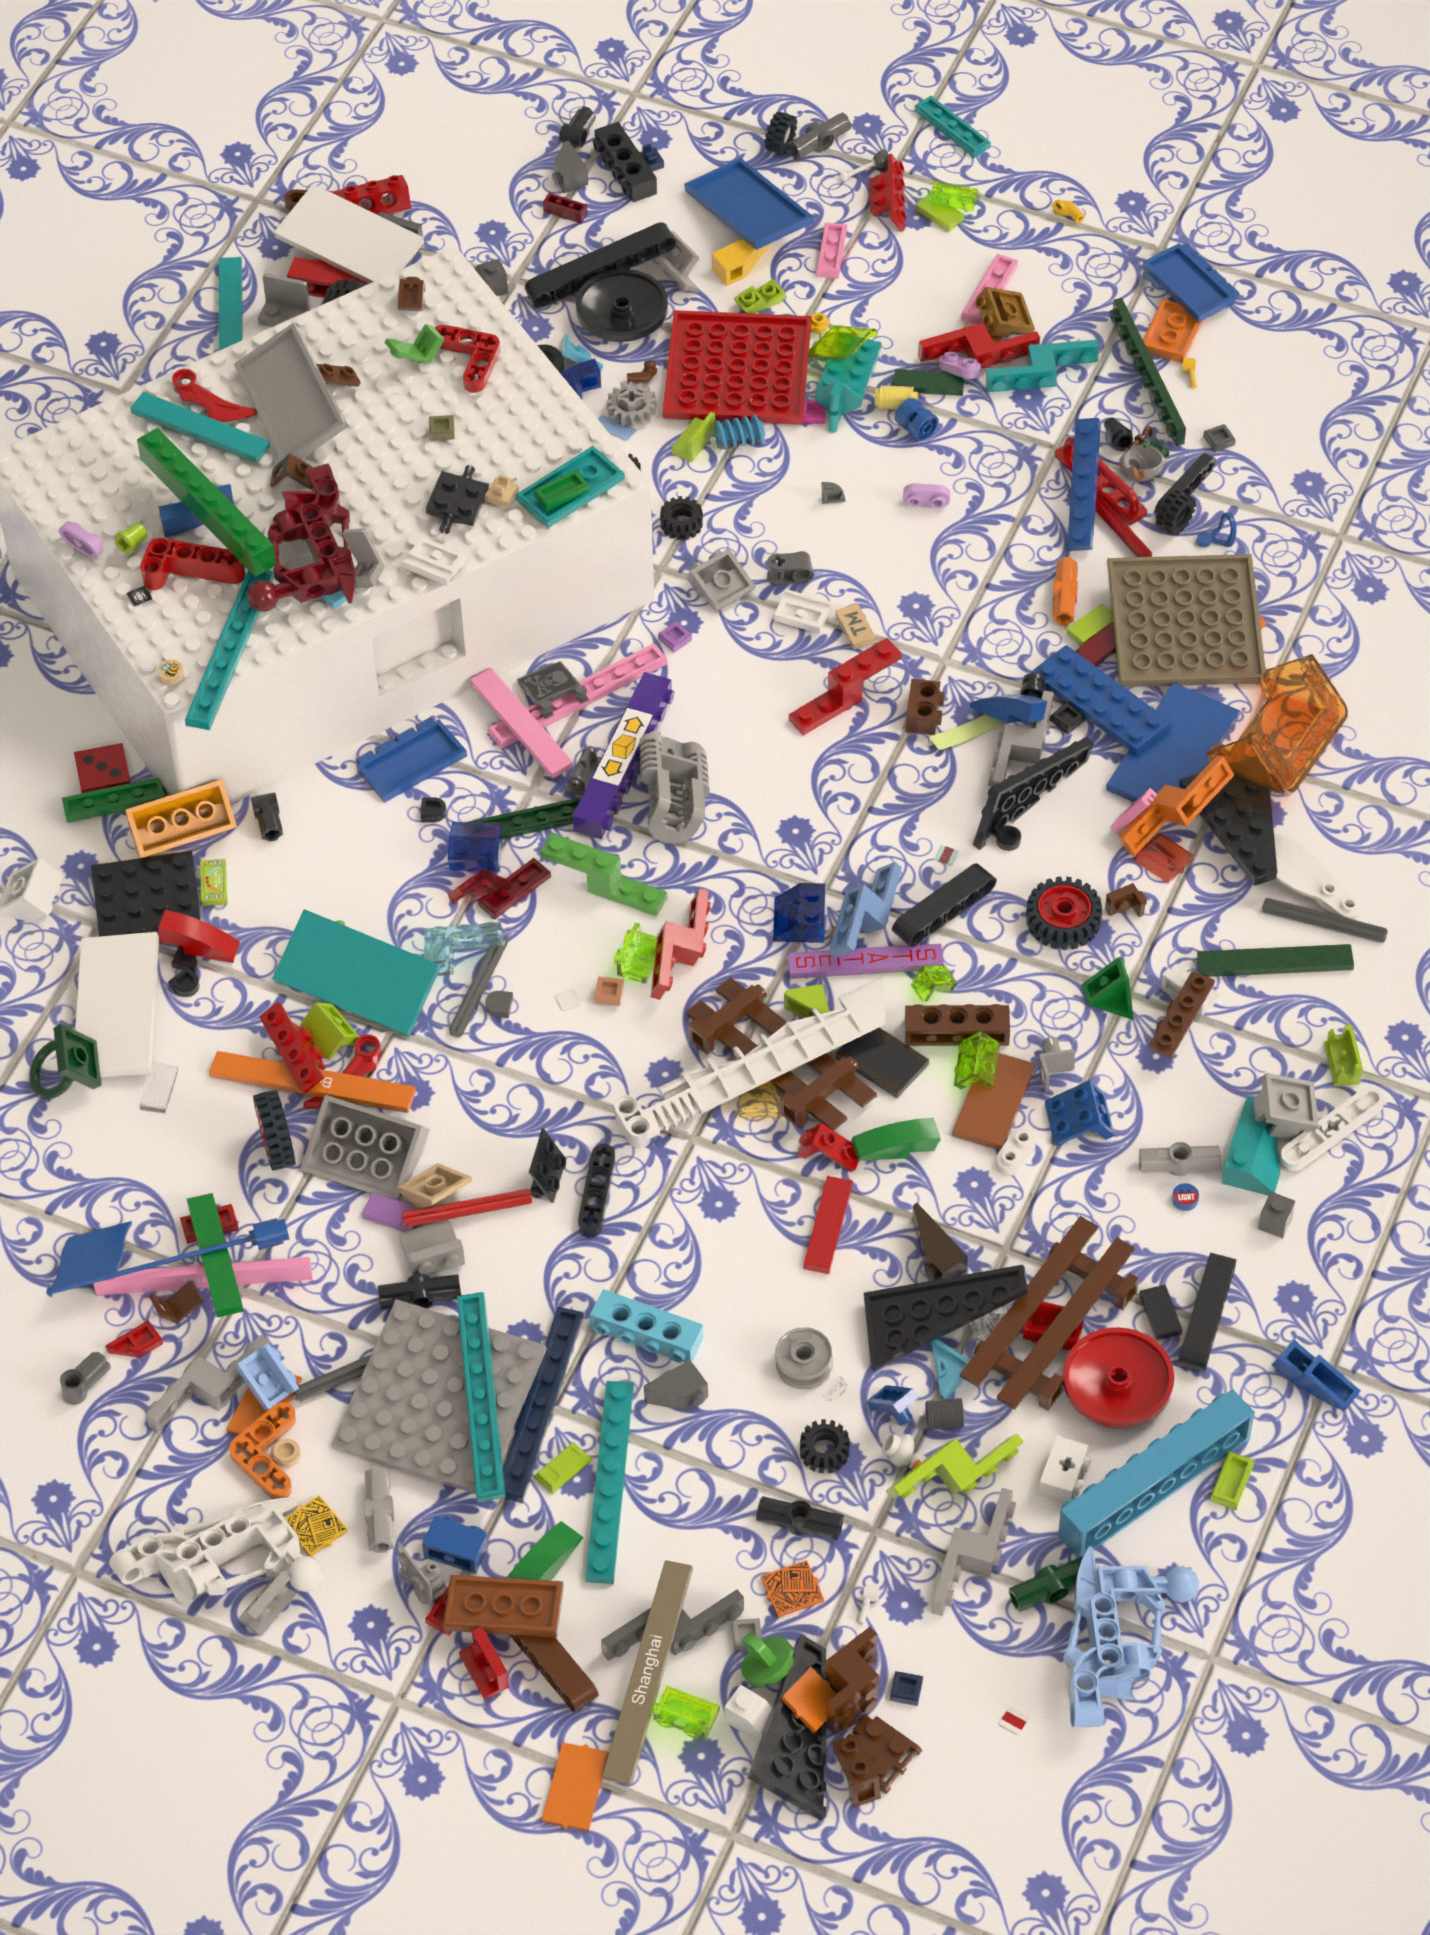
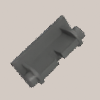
M587 746V748L583 749L565 792L584 794L602 758L597 757L594 747Z

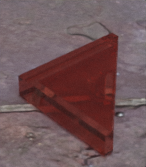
M482 868L450 892L448 897L450 902L456 903L465 896L470 895L471 898L490 895L491 890L503 888L509 891L513 887L510 880Z

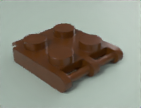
M864 1715L852 1729L854 1735L858 1734L879 1776L880 1791L885 1794L891 1790L890 1785L898 1775H903L906 1772V1766L915 1755L919 1756L923 1751L919 1745L878 1716H875L872 1720L867 1715ZM908 1750L911 1751L907 1755V1757L902 1761V1763H900L899 1761L905 1755V1753ZM891 1770H895L892 1773V1775L887 1779V1781L884 1782L883 1780L891 1772Z

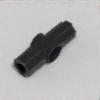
M416 1274L410 1276L406 1282L378 1285L381 1310L392 1308L396 1299L426 1309L431 1307L433 1302L457 1299V1296H461L459 1274L430 1278L425 1274Z
M762 1496L758 1505L756 1521L788 1528L796 1536H803L809 1533L838 1540L842 1531L844 1515L812 1508L808 1502L803 1500L790 1503ZM803 1516L805 1519L797 1520L795 1517Z

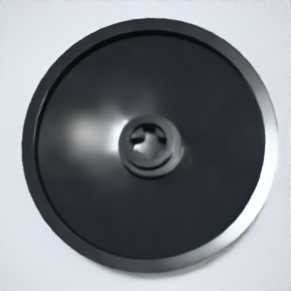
M613 269L599 273L583 284L576 297V314L581 325L592 335L608 341L629 342L644 338L655 332L663 324L668 313L667 293L662 284L651 275L633 269Z

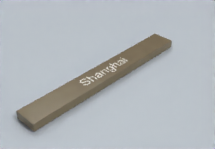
M669 1560L664 1561L602 1775L604 1780L632 1786L694 1568L692 1565Z

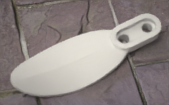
M1274 834L1278 870L1276 880L1304 896L1314 898L1330 914L1356 920L1361 911L1360 903L1334 883L1325 867L1309 851L1289 838Z

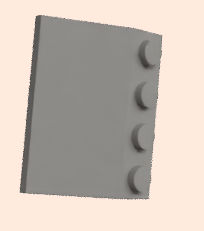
M325 1095L300 1170L362 1191L373 1192L399 1201L402 1194L398 1191V1186L410 1180L423 1153L430 1129Z

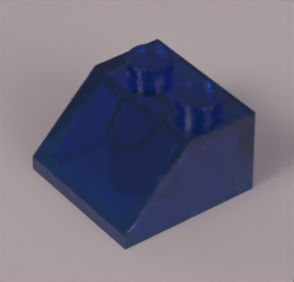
M452 822L448 843L450 871L500 872L503 823Z
M799 883L774 898L773 942L824 943L826 883Z

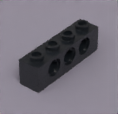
M619 121L595 129L593 147L597 153L601 154L605 166H609L615 181L620 182L623 193L628 195L632 202L656 195L657 177Z

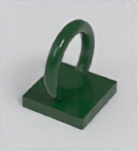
M63 1024L54 1027V1040L45 1044L37 1052L30 1067L29 1081L33 1092L40 1098L54 1099L65 1093L73 1081L93 1090L102 1086L97 1041ZM56 1051L58 1073L63 1075L64 1078L54 1088L46 1089L40 1083V1070L45 1059L52 1052Z

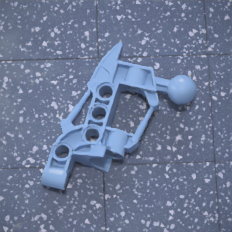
M1088 1547L1077 1573L1074 1604L1076 1615L1074 1625L1071 1628L1068 1646L1063 1657L1073 1670L1068 1690L1070 1722L1073 1728L1103 1726L1104 1709L1100 1695L1131 1700L1130 1688L1134 1680L1146 1679L1151 1675V1669H1154L1162 1653V1648L1160 1647V1619L1165 1608V1602L1160 1593H1166L1168 1597L1176 1602L1190 1601L1199 1591V1579L1194 1571L1182 1566L1171 1569L1166 1576H1151L1145 1566H1098L1096 1571L1093 1547ZM1116 1601H1136V1604H1144L1155 1615L1152 1645L1140 1642H1122ZM1097 1609H1102L1105 1611V1613L1100 1612ZM1081 1615L1087 1621L1090 1650L1087 1652L1076 1648ZM1100 1634H1105L1109 1638H1104ZM1104 1660H1109L1113 1664L1106 1663ZM1079 1686H1084L1088 1690H1083L1079 1688Z

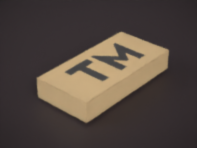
M858 603L835 610V616L853 650L876 643V637Z

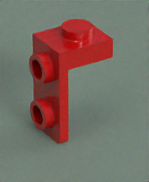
M823 1123L810 1130H805L799 1138L800 1147L797 1154L802 1158L806 1159L819 1151L848 1171L853 1172L856 1170L859 1161L853 1143Z

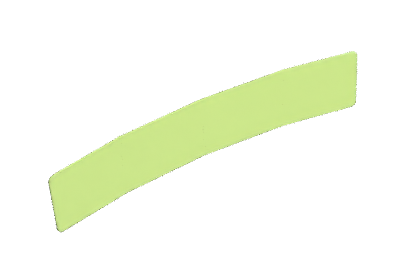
M984 714L966 724L932 735L929 738L941 750L980 736L1004 724V722Z

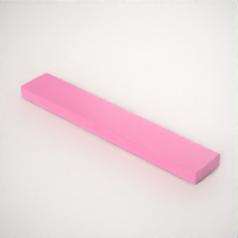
M491 668L470 679L473 688L552 779L573 768L572 760Z

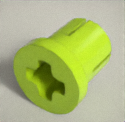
M138 522L133 523L124 531L121 530L114 535L117 547L127 555L132 554L136 547L148 538L145 527Z

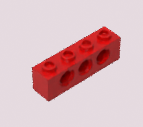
M392 175L386 179L372 180L365 184L329 191L376 215H379L380 212L392 214L412 209L408 184L403 175Z

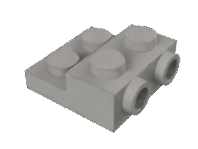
M729 548L723 552L718 550L709 556L708 561L704 563L699 561L689 568L690 572L687 580L699 597H705L715 613L753 592L756 588Z

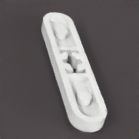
M1366 1087L1319 1120V1127L1314 1132L1305 1130L1282 1148L1280 1161L1283 1167L1292 1171L1304 1168L1383 1109L1385 1100L1383 1092L1375 1087ZM1328 1125L1330 1127H1335L1338 1125L1337 1132L1335 1130L1327 1132Z

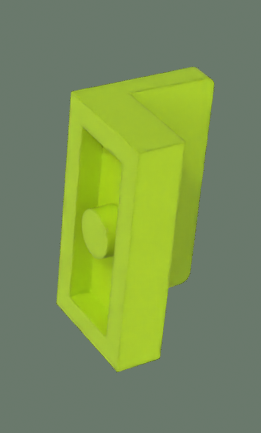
M710 412L704 421L695 417L673 445L672 454L693 462L714 435L715 413Z
M315 1002L300 1024V1027L305 1026L313 1036L311 1041L321 1050L326 1059H332L341 1045L355 1046V1041L360 1037L335 1006L329 1003Z

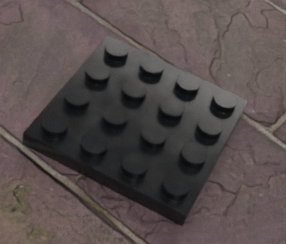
M192 851L91 865L99 937L157 932L158 934V928L165 910L201 920Z

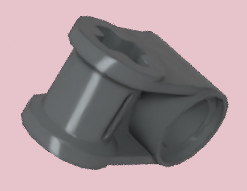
M805 551L784 554L776 553L768 558L770 570L767 572V580L772 585L808 583L814 577L810 555Z

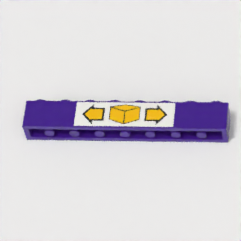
M647 672L643 673L573 814L574 832L602 839L606 830L610 831L613 824V815L615 812L618 813L620 811L622 797L624 794H628L631 787V779L638 774L640 768L639 740L643 735L657 731L658 723L663 722L667 705H671L673 702L675 691L672 690V679Z

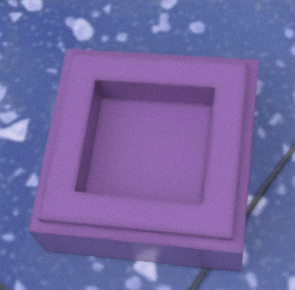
M675 621L658 633V639L675 653L692 641V634Z

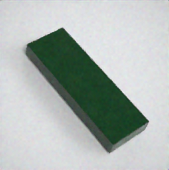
M895 369L893 386L914 387V392L922 394L963 396L964 378L948 372Z

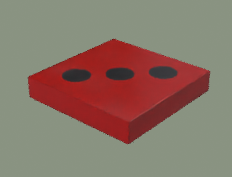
M123 743L74 752L82 793L131 783Z

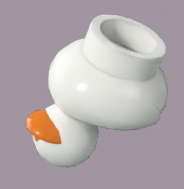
M891 1433L886 1438L882 1447V1453L889 1456L891 1463L897 1467H903L908 1464L912 1470L927 1459L921 1453L913 1454L914 1439L910 1434H900L897 1436Z

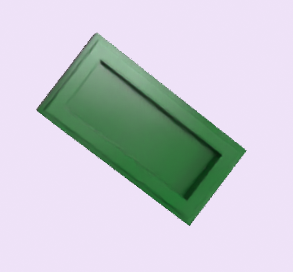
M574 470L535 489L534 497L548 512L590 491V488L579 472Z

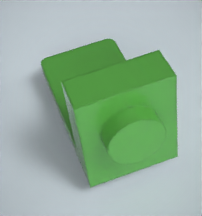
M425 324L414 344L388 338L384 343L390 349V353L398 359H403L404 357L417 363L420 361L431 363L445 339L432 325Z

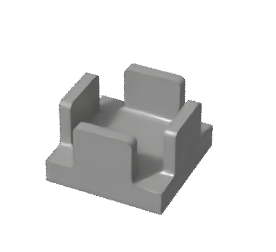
M1271 1073L1264 1074L1261 1078L1262 1090L1253 1101L1255 1121L1262 1122L1265 1118L1266 1123L1274 1124L1269 1130V1135L1287 1140H1293L1301 1130L1314 1132L1319 1127L1314 1082Z

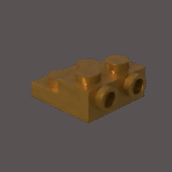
M986 286L976 297L975 306L977 309H980L983 316L982 323L984 322L990 335L1007 338L1012 332L1021 334L1034 332L1035 327L1021 292Z

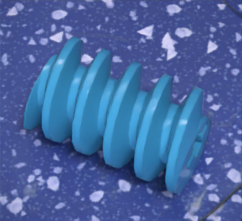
M752 415L749 421L747 416H743L741 423L738 418H733L732 425L728 419H725L723 426L719 421L714 422L717 448H719V444H722L726 450L728 442H731L733 447L736 448L739 440L744 447L746 446L747 439L750 440L752 445H755L757 437L761 443H764V427L761 417L758 419L756 415Z

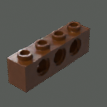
M905 1005V1044L908 1046H1009V1005Z

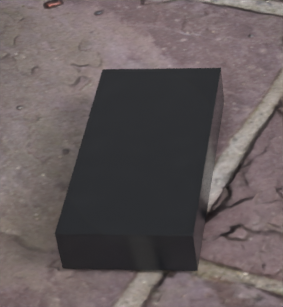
M1166 1284L1140 1290L1139 1297L1155 1340L1182 1335L1183 1329Z

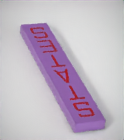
M941 943L922 944L915 947L906 945L854 949L851 953L836 958L829 953V950L788 953L790 979L944 969Z

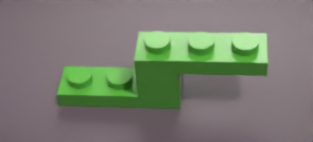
M554 833L550 834L540 851L541 858L586 873L589 893L656 917L668 898L666 891L621 876L620 857Z

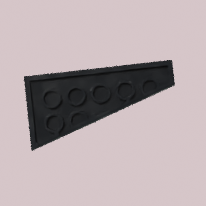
M1088 737L1078 742L1075 741L1063 750H1058L1055 754L1041 759L1038 763L1026 767L1023 771L1010 775L1006 780L992 785L987 794L986 805L981 811L982 817L973 845L981 850L986 846L985 841L991 835L996 837L997 831L1005 826L1009 820L1014 823L1040 801V794L1045 790L1050 793L1055 789L1056 784L1063 775L1068 778L1084 765L1089 759L1094 741Z
M1024 1265L864 1292L872 1370L875 1371L1028 1294Z
M801 1635L797 1638L794 1645V1664L788 1674L782 1679L747 1778L821 1821L826 1817V1807L824 1806V1793H826V1782L824 1781L826 1722L813 1733L800 1718H795V1713L781 1699L810 1667L826 1681V1648Z

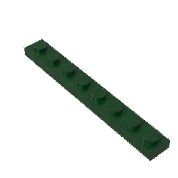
M1114 299L1113 309L1110 310L1111 321L1113 324L1116 323L1118 335L1121 340L1124 339L1127 354L1132 356L1136 372L1141 374L1143 387L1148 389L1151 403L1156 405L1158 417L1166 425L1167 436L1172 438L1175 446L1185 444L1186 436L1185 424L1123 299Z

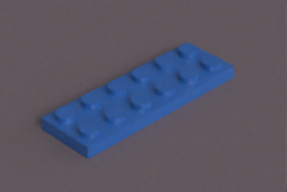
M1067 645L1031 671V673H1037L1045 677L1047 690L1054 692L1053 694L1065 703H1070L1084 714L1085 718L1135 755L1141 753L1172 728V722Z

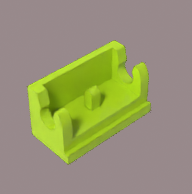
M1345 1025L1343 1033L1340 1035H1335L1334 1028H1332L1328 1032L1327 1041H1324V1048L1334 1087L1360 1084L1363 1066L1353 1026Z

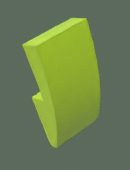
M771 279L758 289H755L753 286L749 287L734 297V301L745 313L753 314L774 306L786 299L787 296L778 283Z

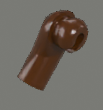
M653 360L645 361L644 369L641 372L627 373V384L629 385L630 382H633V384L649 382L657 374L656 362Z

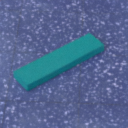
M929 96L915 105V112L973 158L991 148V142L933 96Z

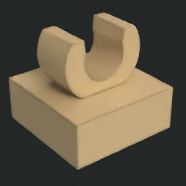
M499 475V478H495L486 492L485 501L508 509L519 492V487L517 484L511 483L509 477Z

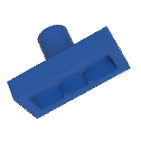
M885 1385L866 1402L871 1410L891 1413L898 1425H904L913 1418L907 1407L918 1398V1395L913 1388Z

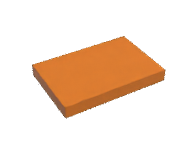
M1162 299L1143 341L1151 355L1183 363V359L1187 357L1203 321L1198 323L1179 303Z

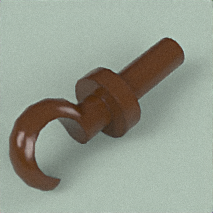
M1145 427L1142 435H1136L1135 441L1127 449L1130 450L1138 444L1143 446L1146 443L1147 433L1148 436L1153 434L1152 427Z

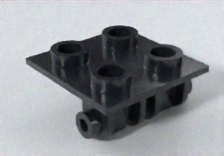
M544 1128L541 1129L528 1172L533 1178L530 1191L532 1197L540 1199L542 1196H547L550 1202L554 1203L556 1193L560 1188V1180L566 1167L567 1159Z

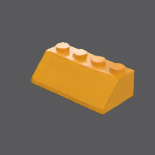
M222 779L125 809L129 831L136 853L140 858L237 827Z

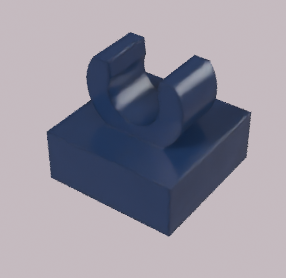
M651 143L642 146L640 154L651 170L656 171L664 168V160L656 147L652 148Z

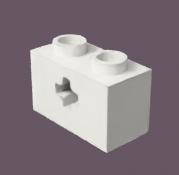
M1056 1436L1040 1479V1496L1065 1503L1072 1499L1074 1495H1080L1083 1480L1080 1477L1082 1472H1088L1092 1457L1088 1456L1089 1445Z

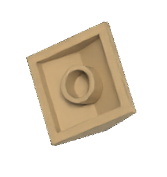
M437 1163L398 1186V1191L417 1209H421L437 1203L472 1182V1177Z

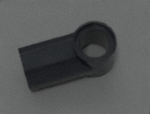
M586 106L578 109L571 121L562 125L559 141L562 143L569 141L572 146L582 148L586 142L587 133L596 120V114Z
M276 792L251 797L254 816L258 820L262 839L269 842L278 840L283 835V829L279 818L280 811Z

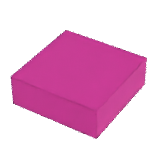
M805 400L803 423L825 424L826 408L817 401Z

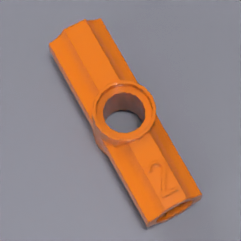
M1063 557L1061 560H1057L1052 601H1054L1053 621L1057 622L1060 626H1067L1069 623L1074 622L1075 603H1077L1078 581H1076L1078 562L1074 561L1072 557Z

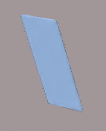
M601 415L598 418L610 434L628 441L636 431V429L627 425L622 426V423L618 421L614 422L613 419L605 415Z

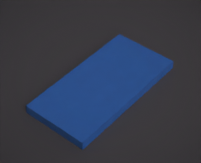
M742 158L684 184L685 191L756 250L814 223L813 215Z
M1173 682L1156 708V711L1172 722V728L1138 755L1129 750L1106 784V790L1135 802L1149 788L1156 794L1165 785L1180 788V779L1201 773L1210 763L1239 718L1240 710Z

